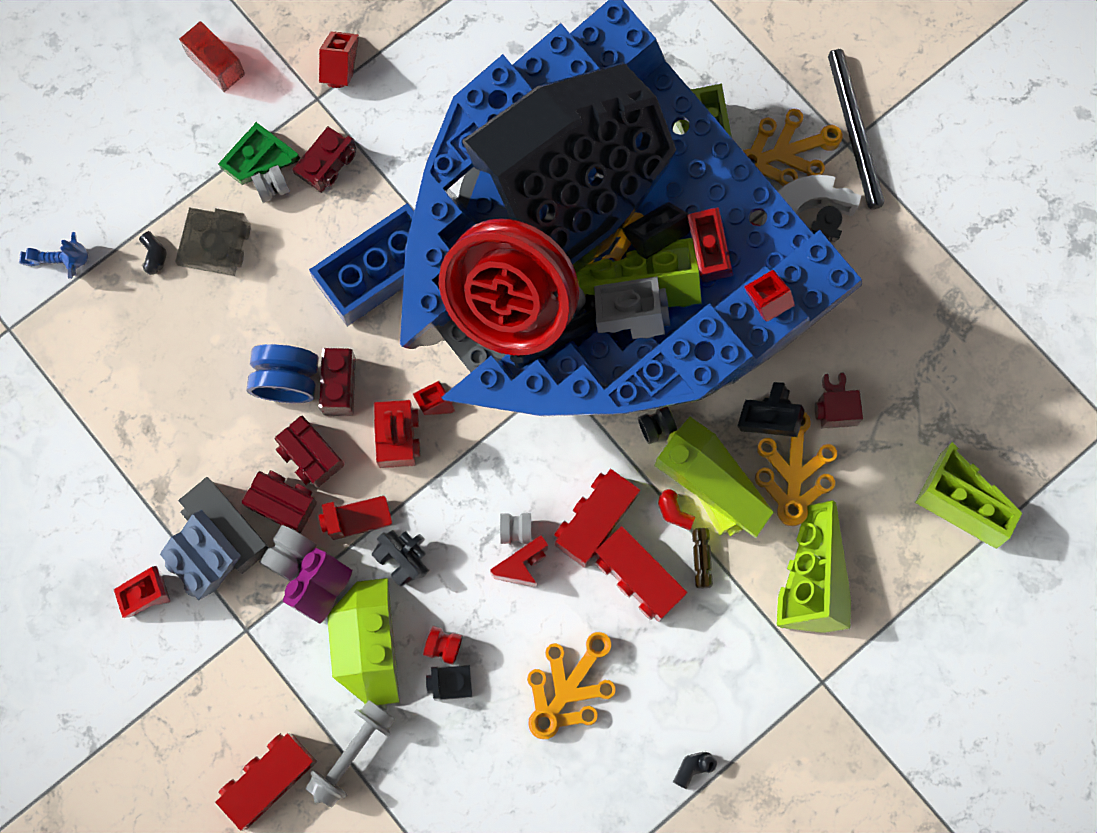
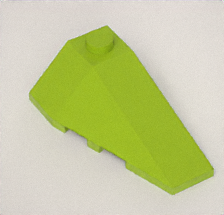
M831 500L807 506L808 515L805 521L801 523L796 539L799 546L794 560H790L787 567L790 574L786 586L781 587L778 595L777 626L780 628L820 633L850 629V588L837 504Z

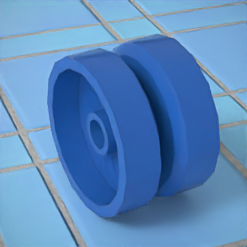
M264 344L254 346L251 351L250 365L256 371L248 376L246 391L254 397L274 402H311L314 400L316 384L309 377L317 373L319 357L312 351L289 345Z

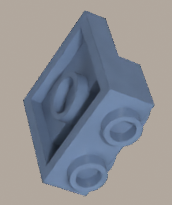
M203 510L193 513L181 532L171 536L160 553L161 557L165 560L166 569L171 573H176L184 583L185 592L190 596L196 597L197 600L215 592L241 557Z

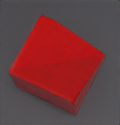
M774 270L744 286L745 291L766 322L795 306L791 290Z

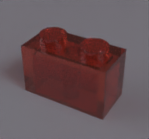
M199 21L179 38L186 55L223 92L227 91L245 75L239 58L202 21Z

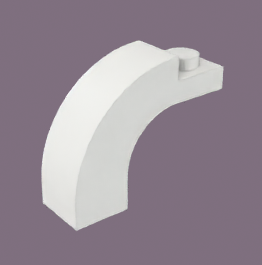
M811 175L798 178L778 191L797 215L811 208L834 206L842 214L853 216L861 199V195L855 194L851 189L833 188L835 177L828 175ZM766 213L764 214L760 225H763L766 222Z

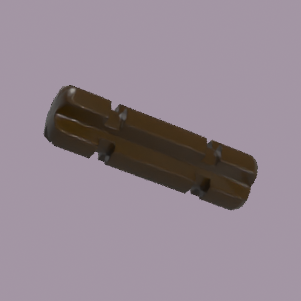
M695 528L692 531V540L695 543L693 547L694 570L697 571L695 586L700 589L710 588L713 585L712 574H710L712 563L710 545H708L710 540L709 529Z

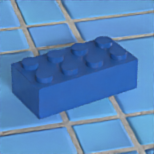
M408 203L309 269L313 281L347 327L403 289L405 249L414 214L413 209Z

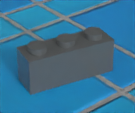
M208 477L204 478L178 500L184 507L180 513L187 521L193 513L203 510L241 555L231 571L236 568V570L243 574L264 555L268 545Z

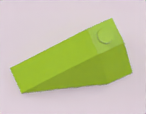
M692 238L677 240L647 259H644L636 250L626 252V257L620 261L613 262L610 259H603L586 265L576 273L579 287L583 290L584 294L595 295L594 286L657 276L659 289L666 288L668 307H688L693 304H702L698 263Z
M691 416L673 435L656 459L655 467L755 538L774 513L716 434Z

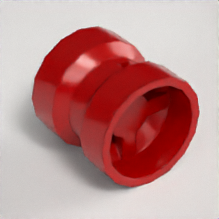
M432 626L423 656L429 658L441 656L445 663L454 665L463 635L454 632L447 634L443 632L442 628Z

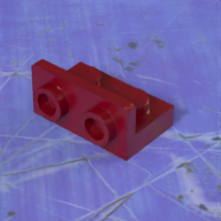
M327 126L292 169L293 173L322 193L327 186L331 187L335 183L339 175L338 172L344 164L348 165L356 155L354 138L349 135L345 138Z

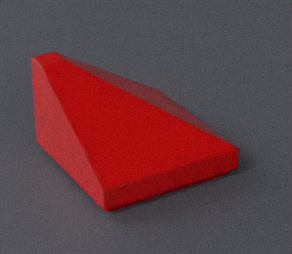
M440 381L413 393V397L424 415L451 414L455 412L452 402L441 398L446 394V391Z

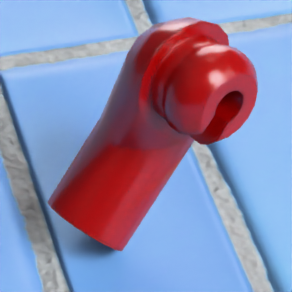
M664 490L658 500L664 520L690 531L695 516L680 510L677 501L678 495L674 490Z

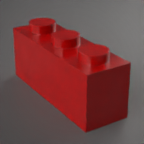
M611 468L606 475L601 472L591 485L594 491L588 499L583 496L572 510L576 515L570 523L564 521L554 534L557 537L555 547L584 568L640 493V489Z
M622 526L594 553V557L597 559L594 562L595 565L605 575L611 573L619 581L616 586L625 596L630 598L633 595L641 603L638 608L649 620L655 618L659 622L688 593Z
M280 733L267 745L269 751L261 759L256 756L244 766L242 770L245 774L239 780L235 781L232 779L219 790L218 793L221 797L215 803L240 831L247 830L318 762L293 734L287 733L283 736Z

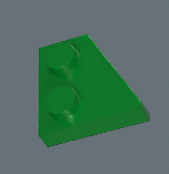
M255 122L218 165L221 170L241 185L253 181L251 176L258 173H268L270 168L277 165L280 169L298 162L300 156L267 129Z

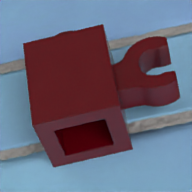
M844 372L838 375L839 384L837 385L830 383L829 374H824L822 377V387L827 392H823L818 402H815L816 420L821 421V429L858 426L863 420L860 390H845L846 375Z

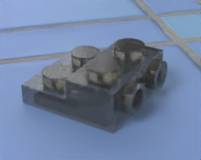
M189 207L175 260L176 264L182 267L235 276L237 267H241L243 264L244 250H242L244 240L249 238L251 231L250 222H248L244 213L217 208L213 212Z

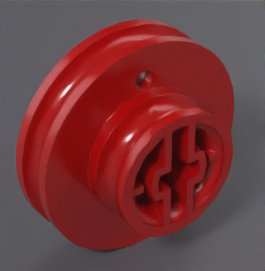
M492 219L472 226L448 251L439 272L440 295L451 319L473 341L498 353L529 355L548 348L561 336L578 306V279L566 253L547 234L520 221ZM555 291L558 292V297L554 296L553 293Z

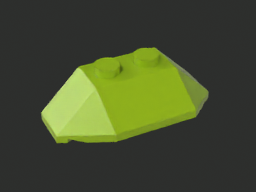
M388 578L357 581L327 616L332 678L365 704L368 700L376 705L400 703Z

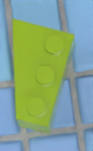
M951 442L937 458L915 503L997 549L1011 538L1022 512L995 485L991 486L978 473L980 469L974 463L970 465L957 451L959 448Z

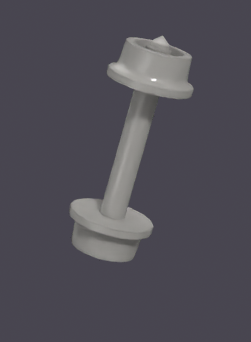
M368 700L362 709H356L354 713L366 722L326 777L315 770L311 771L312 778L306 786V790L314 796L315 803L323 802L332 808L340 798L347 796L336 785L376 729L387 737L391 734L389 729L395 718L387 713L386 704L377 706Z

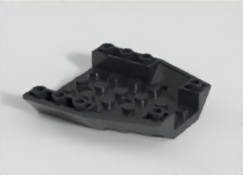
M625 63L611 65L537 86L462 140L475 169L491 175L510 219L529 224L551 237L566 253L576 273L611 246L622 231V228L625 227L664 174L676 151L657 97ZM642 132L641 145L637 148L636 138ZM595 167L596 173L594 175L593 182L589 183V172L591 171V169ZM547 204L546 217L540 220V209L543 205Z

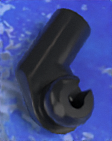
M147 231L139 238V241L148 250L142 267L147 274L154 275L163 268L167 252L151 231Z

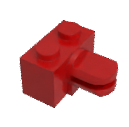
M411 400L374 402L376 463L378 467L415 466V457H420V439H414V427H419L418 409H413Z

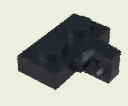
M773 382L769 398H764L763 401L745 399L737 426L741 432L798 437L805 409L801 404H791L790 400H788L790 390L787 389L785 383Z

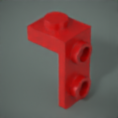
M385 496L337 507L334 502L322 504L323 514L318 515L322 532H328L332 540L392 525L388 502Z

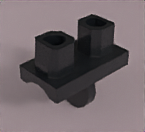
M834 206L823 207L817 213L816 221L810 224L809 229L813 234L820 230L830 243L831 241L836 242L842 233V230L838 229L842 224V214Z
M391 530L387 534L383 532L377 538L380 543L372 552V556L381 565H386L392 558L398 562L400 566L391 576L399 586H405L415 579L424 577L430 571L420 560L426 555L425 551L420 547L425 540L421 534L412 538L407 531L398 536L394 530Z

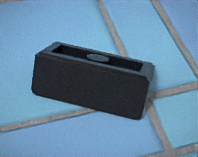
M668 201L622 228V231L637 252L644 259H647L690 232L687 216L689 214Z

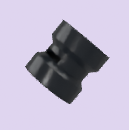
M667 406L658 408L654 414L646 413L638 416L640 429L648 444L657 442L659 437L663 435L669 436L677 431L675 420Z

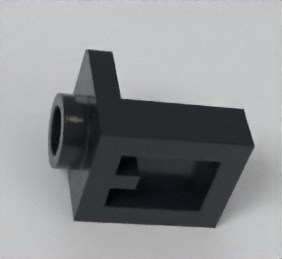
M470 665L441 668L431 667V674L426 675L427 694H433L435 701L472 698Z

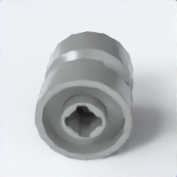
M281 525L273 538L275 546L267 548L259 563L285 579L292 581L300 573L301 561L317 545L296 531Z

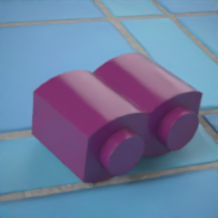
M315 548L304 557L299 575L286 586L282 602L307 618L321 624L331 612L336 597L349 582L353 570L328 553Z

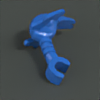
M72 232L71 241L61 240L63 245L60 247L61 251L41 252L34 248H26V252H20L19 263L26 266H38L40 263H64L68 270V279H72L76 275V269L87 262L88 252L81 243H78L76 232Z

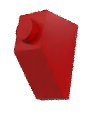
M333 31L329 33L319 49V83H326L332 88L348 86L353 77L359 34Z

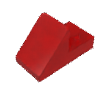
M540 535L490 569L491 576L496 580L537 587V583L525 565L529 563L531 566H534L546 557L544 552L548 550L547 542Z
M157 566L148 568L113 589L122 618L133 617L153 605L171 602L163 576Z

